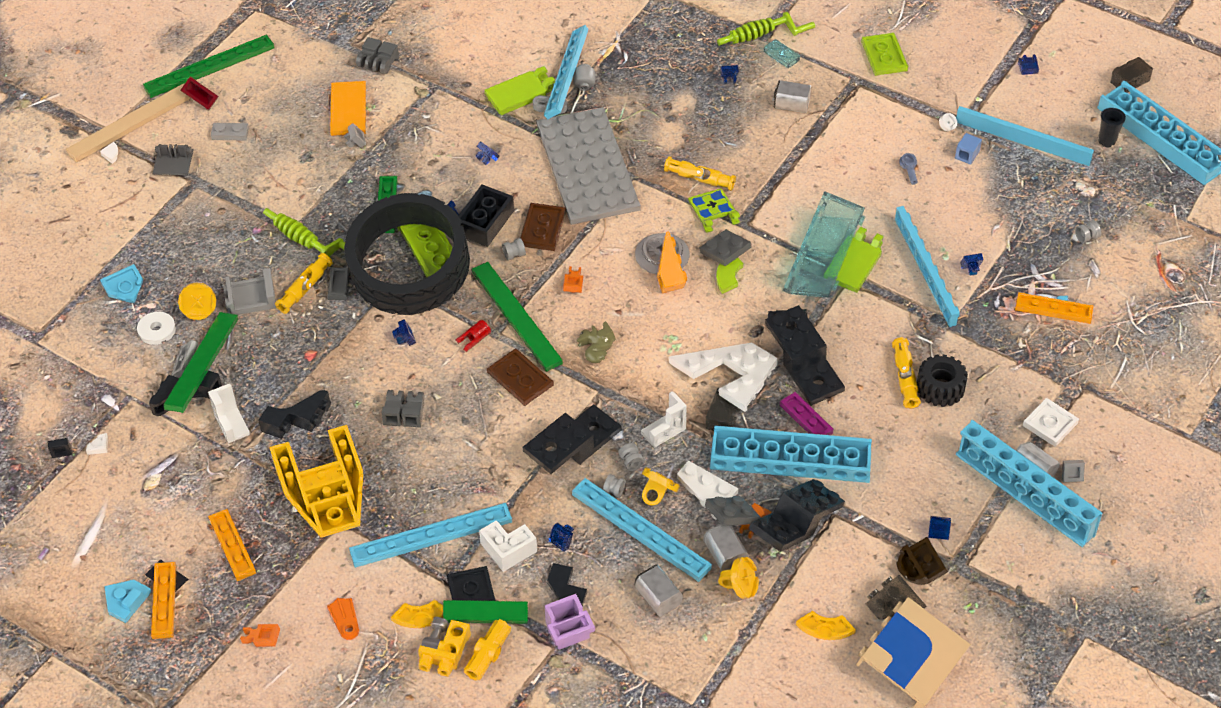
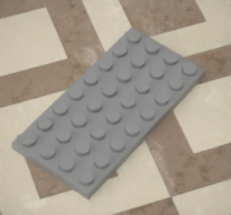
M604 107L556 116L548 120L547 118L536 120L537 128L571 225L641 211V205Z

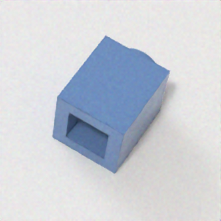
M965 133L957 145L955 159L971 165L980 152L982 139Z

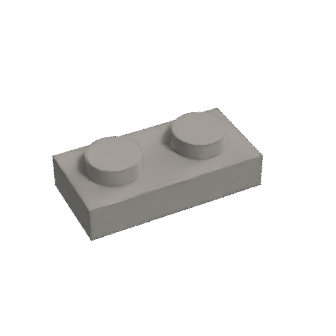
M213 123L211 139L247 141L248 123Z
M191 340L181 346L171 374L172 376L181 377L196 352L197 342Z

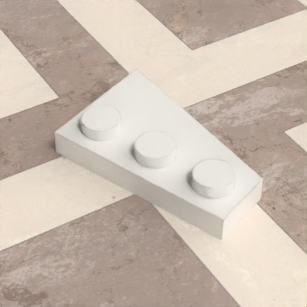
M687 461L677 473V479L691 494H694L700 500V504L704 508H706L705 502L707 498L718 496L727 498L738 494L737 487L690 461Z

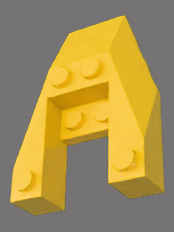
M347 425L328 430L330 445L336 461L305 471H298L289 442L269 447L285 497L320 538L358 527L361 523L363 469Z

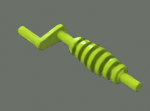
M784 12L783 17L774 20L766 18L753 22L750 21L730 31L728 36L717 39V43L720 46L729 42L737 44L745 42V40H755L758 37H762L763 34L766 35L769 31H773L775 26L783 23L786 24L793 36H796L799 33L815 28V23L810 22L796 27L790 14Z
M268 208L263 211L264 215L273 220V225L283 232L290 240L309 249L314 247L329 257L339 248L344 250L345 242L341 238L324 246L318 242V237L301 222L283 213L277 215Z

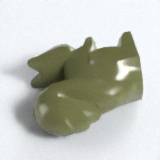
M605 321L603 329L599 331L594 325H592L591 332L587 329L582 330L577 342H579V347L591 344L585 351V357L591 363H600L605 359L606 351L610 349L616 338L612 329Z

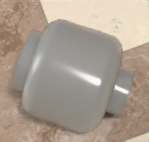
M588 64L579 65L573 75L574 86L582 91L592 88L595 85V70Z

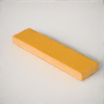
M1018 292L1015 311L1091 324L1093 305Z
M228 509L208 516L236 580L240 581L257 574Z
M176 562L154 564L152 639L174 637Z

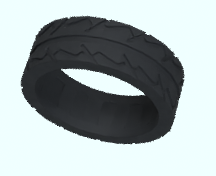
M418 193L391 195L389 198L385 197L364 209L352 222L344 245L346 263L359 295L367 303L370 302L371 306L380 311L391 314L397 313V315L424 313L427 310L430 311L443 305L451 299L453 294L455 295L464 284L470 265V255L464 227L461 225L462 222L457 213L449 205H445V202L432 196L418 195ZM402 225H428L444 232L453 241L450 257L445 264L433 275L414 283L389 284L375 279L362 268L363 259L371 244L383 233Z

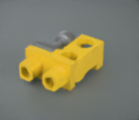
M434 617L431 623L433 631L430 637H425L422 640V644L419 647L418 665L420 670L426 672L430 671L432 664L438 665V674L449 677L453 669L457 670L465 644L471 636L470 624L451 620L449 625L447 620ZM447 630L444 640H441V633Z

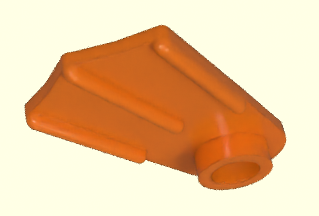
M337 598L333 603L327 605V609L341 637L346 640L356 638L359 634V627L352 598ZM348 628L353 629L351 632L346 631Z

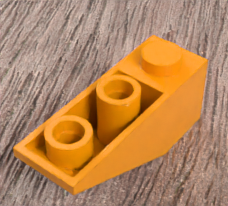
M669 231L666 232L663 239L657 279L662 294L684 288L687 281L686 272L682 271L680 265L682 263L681 257L674 248L676 247L675 239L673 236H670Z

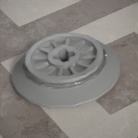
M666 233L647 236L636 247V261L642 269L649 273L657 274L663 239ZM670 234L675 239L676 247L674 248L681 257L682 263L680 265L683 268L688 263L690 257L689 248L682 239Z

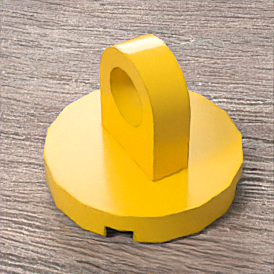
M190 283L179 293V309L189 319H205L215 310V293L211 287L204 283Z
M646 467L642 472L644 476L649 478L642 493V499L646 504L651 506L659 504L668 489L674 492L678 491L680 488L678 483L674 484L673 480L658 472L650 471L651 469ZM650 490H655L658 493L655 501H650L647 498V493Z
M738 557L734 560L731 570L720 572L718 583L724 588L734 589L737 596L741 599L753 597L759 585L758 576L755 577L754 572L757 571L756 565L749 557Z

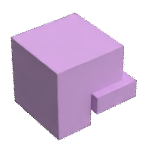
M576 594L545 605L546 625L558 650L589 639L590 633L595 632V626L587 610L583 611V607Z

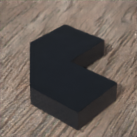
M553 563L547 579L550 589L553 590L558 600L576 594L583 607L587 589L569 585L573 567Z

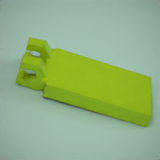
M543 66L537 68L535 72L529 71L485 89V95L501 116L532 103L533 99L537 96H546V93L552 91L555 79L553 77L548 78L546 74L548 70Z
M860 227L855 237H848L824 274V280L858 293L881 257L883 235L877 233L872 243H867L864 241L867 229Z

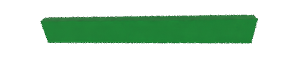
M266 34L143 83V87L149 97L153 98L185 84L189 77L197 80L275 48L274 43Z
M486 262L472 268L473 275L547 372L562 365L563 359L490 263Z
M219 312L164 403V410L184 413L237 323L238 315Z

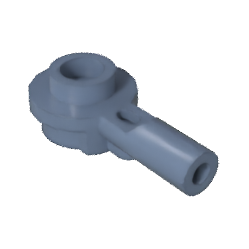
M905 153L900 158L899 164L907 170L910 183L915 185L918 183L914 170L917 165V159L914 154Z

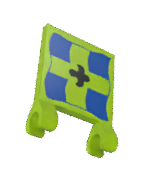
M722 188L688 198L706 233L713 231L712 220L729 215L733 225L740 223L738 219L740 217L739 212L734 209Z

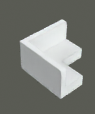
M231 384L209 391L208 394L214 416L227 442L230 443L248 436L250 432L237 408Z
M673 391L670 392L669 408L666 409V415L641 430V434L654 448L686 430V404Z
M497 520L479 530L481 545L503 572L537 552V539L525 524L509 534L506 533Z

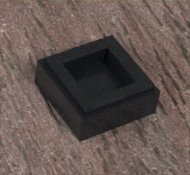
M68 438L48 441V449L52 458L72 455V448Z

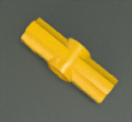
M501 619L495 620L485 637H481L477 641L474 654L464 668V673L470 679L475 681L481 680L491 662L494 663L498 659L502 645L511 632V627Z

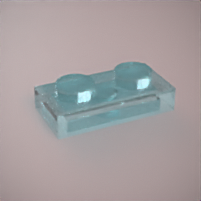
M777 39L764 47V52L786 68H790L800 61L799 54Z

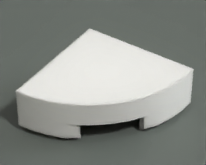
M114 142L100 151L101 156L112 164L117 160L118 148Z
M107 433L98 435L95 440L87 445V455L107 453Z

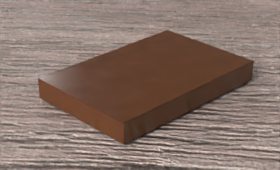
M530 203L520 236L524 247L555 251L566 214V207Z
M516 348L487 368V373L524 406L554 386V381Z

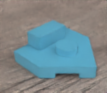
M133 264L100 279V282L109 297L135 304L143 278Z
M136 580L104 586L109 615L124 623H127L151 594L149 587Z

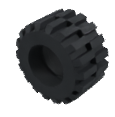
M937 354L934 357H928L927 361L924 360L919 367L917 392L920 393V397L922 399L925 398L927 403H933L934 406L941 405V407H945L947 404L952 406L954 402L958 403L960 398L964 396L968 379L965 365H961L962 362L960 360L956 361L955 357H947L945 354L943 356ZM936 379H944L948 382H940Z

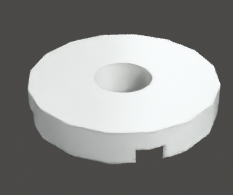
M164 312L149 313L142 317L137 325L139 337L143 342L150 345L162 344V341L170 340L176 330L174 319ZM154 327H161L159 330H152Z

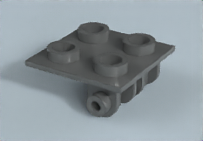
M162 144L155 146L157 157L152 174L188 175L194 149L188 145L177 144L174 145V148L172 144H169V148L168 145Z

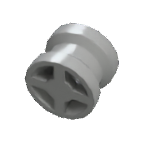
M609 474L605 480L603 490L608 494H613L616 498H620L624 491L626 480L623 478L617 479L614 475Z

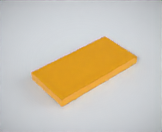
M366 81L331 83V136L346 135L349 133L348 126L352 123L366 134Z

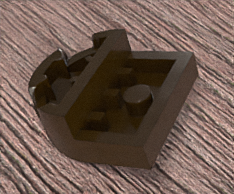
M928 537L910 547L906 544L900 550L898 561H896L900 574L909 582L918 585L931 583L948 572Z

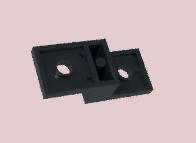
M799 305L765 319L766 326L783 350L784 367L810 406L845 391L844 384L826 359V343ZM795 326L796 328L794 330H790L786 327ZM816 380H821V381H823L824 383L821 384V385H818V384H815L814 381H816Z
M593 404L575 420L565 412L522 448L526 455L548 473L552 474L570 458L581 465L622 431V426ZM592 426H596L599 429L591 431L589 428ZM552 446L555 447L556 450L547 451L546 448Z
M812 479L783 492L774 512L751 522L749 529L779 552H782L813 537L821 518L842 508L845 500L840 498L836 492L826 488L822 482Z

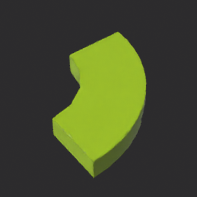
M736 258L726 266L718 265L716 282L722 294L738 287L735 276L743 268V262L739 258Z

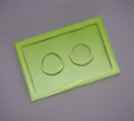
M895 33L862 37L861 42L875 76L908 71L907 62Z

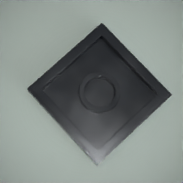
M487 566L446 574L452 600L496 601Z

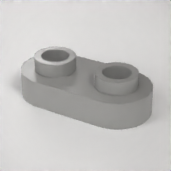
M550 96L535 97L533 99V109L538 112H545ZM566 100L564 102L562 111L559 114H562L567 111Z

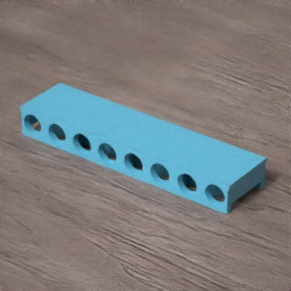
M1122 81L1119 87L1100 97L1099 105L1097 106L1100 111L1106 108H1117L1123 111L1126 120L1122 126L1203 185H1206L1221 174V161L1218 158V155H1221V148L1126 81ZM1124 88H1127L1130 94L1124 92ZM1137 97L1141 98L1143 102H1138ZM1150 106L1154 107L1157 113L1151 111ZM1163 116L1168 117L1170 121H1164ZM1177 125L1181 126L1184 132L1179 131ZM1190 135L1195 136L1197 141L1191 140ZM1204 145L1209 146L1211 151L1205 150Z
M971 420L960 431L962 439L959 451L956 452L957 457L1082 548L1096 536L1103 514L1101 511L974 420Z
M714 426L710 469L870 483L872 439Z

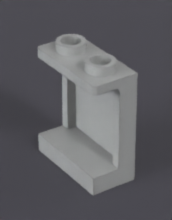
M270 268L263 269L264 277L231 282L230 277H226V284H223V288L228 298H225L227 309L231 308L232 314L240 315L276 308Z

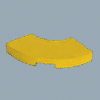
M435 599L422 606H411L404 603L391 616V621L408 628L429 627L434 617L443 618V605Z
M811 611L796 621V626L803 632L823 640L844 639L856 632V629L843 615L835 618H826Z

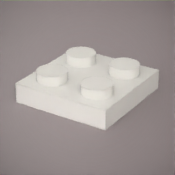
M1046 398L1024 420L1023 426L1056 447L1078 424L1079 418Z

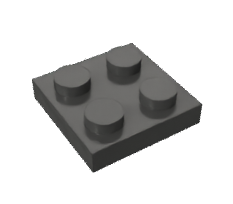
M727 229L699 247L701 254L724 266L752 248L750 241Z
M718 496L706 499L705 507L723 526L747 525L760 519L757 512L741 496L727 498Z

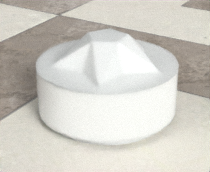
M951 113L942 115L939 119L940 127L947 132L955 129L957 126L956 117Z

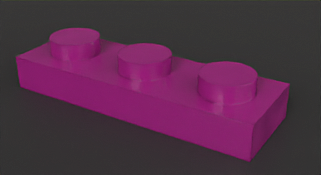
M796 392L780 401V407L808 434H833L834 429Z

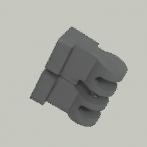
M367 37L362 46V51L357 55L356 65L358 67H364L365 65L366 69L370 70L372 68L373 71L378 72L380 70L381 73L387 74L392 63L399 58L398 45L385 41L382 43L381 40Z
M388 390L385 406L381 412L383 425L401 426L403 419V427L421 428L425 399L424 392H418L417 396L414 397L413 391H408L406 397L407 404H403L405 402L404 391L399 390L398 395L394 396V390Z

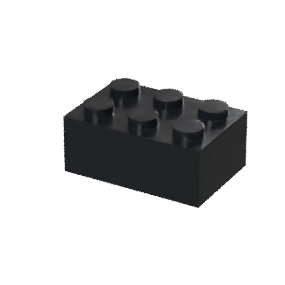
M481 184L458 215L462 222L461 225L464 227L466 239L488 247L514 212V198L512 195Z

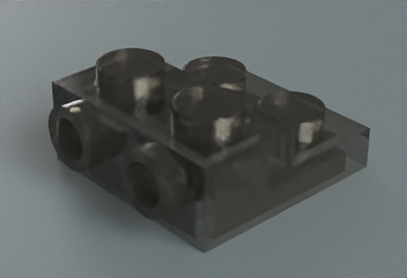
M897 575L895 578L889 576L881 583L883 588L880 591L877 589L872 591L867 596L869 601L865 603L878 619L883 618L884 620L888 615L892 618L895 614L892 610L898 602L904 603L908 597L925 609L927 607L900 575Z

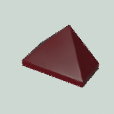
M189 77L180 90L207 110L211 109L219 97L192 77Z

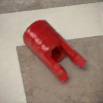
M479 320L455 339V341L459 344L468 337L471 342L466 344L463 349L467 352L489 335L491 329L484 320Z

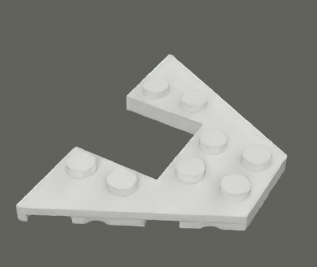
M752 342L669 357V364L693 379L722 364L742 375L737 380L719 388V396L744 412L747 411V406L751 400L756 398L755 394L759 393L762 389L765 379L769 378L771 371L778 364L777 357Z

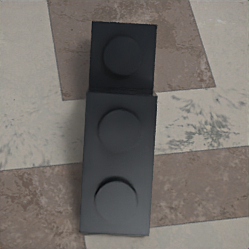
M208 370L192 398L204 397L210 399L208 392L222 387L219 374ZM168 375L165 381L161 382L156 394L150 398L149 405L153 415L161 416L169 411L164 410V403L178 382V377Z
M320 390L289 408L267 406L258 419L261 432L280 439L283 438L285 433L289 432L291 425L312 432L315 426L320 424L325 411H328L331 406L328 391Z

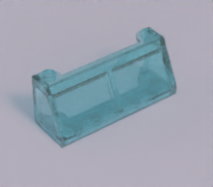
M824 191L782 290L783 292L796 295L829 297L831 291H836L839 281L836 280L857 226H862L865 216L862 214L865 207Z

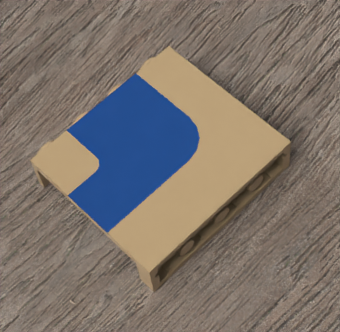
M908 597L904 603L898 602L892 610L895 613L892 618L888 615L881 624L884 629L881 632L876 631L869 641L872 642L870 647L868 648L866 645L857 655L860 657V660L856 665L859 667L862 662L868 663L917 701L912 708H924L971 644Z

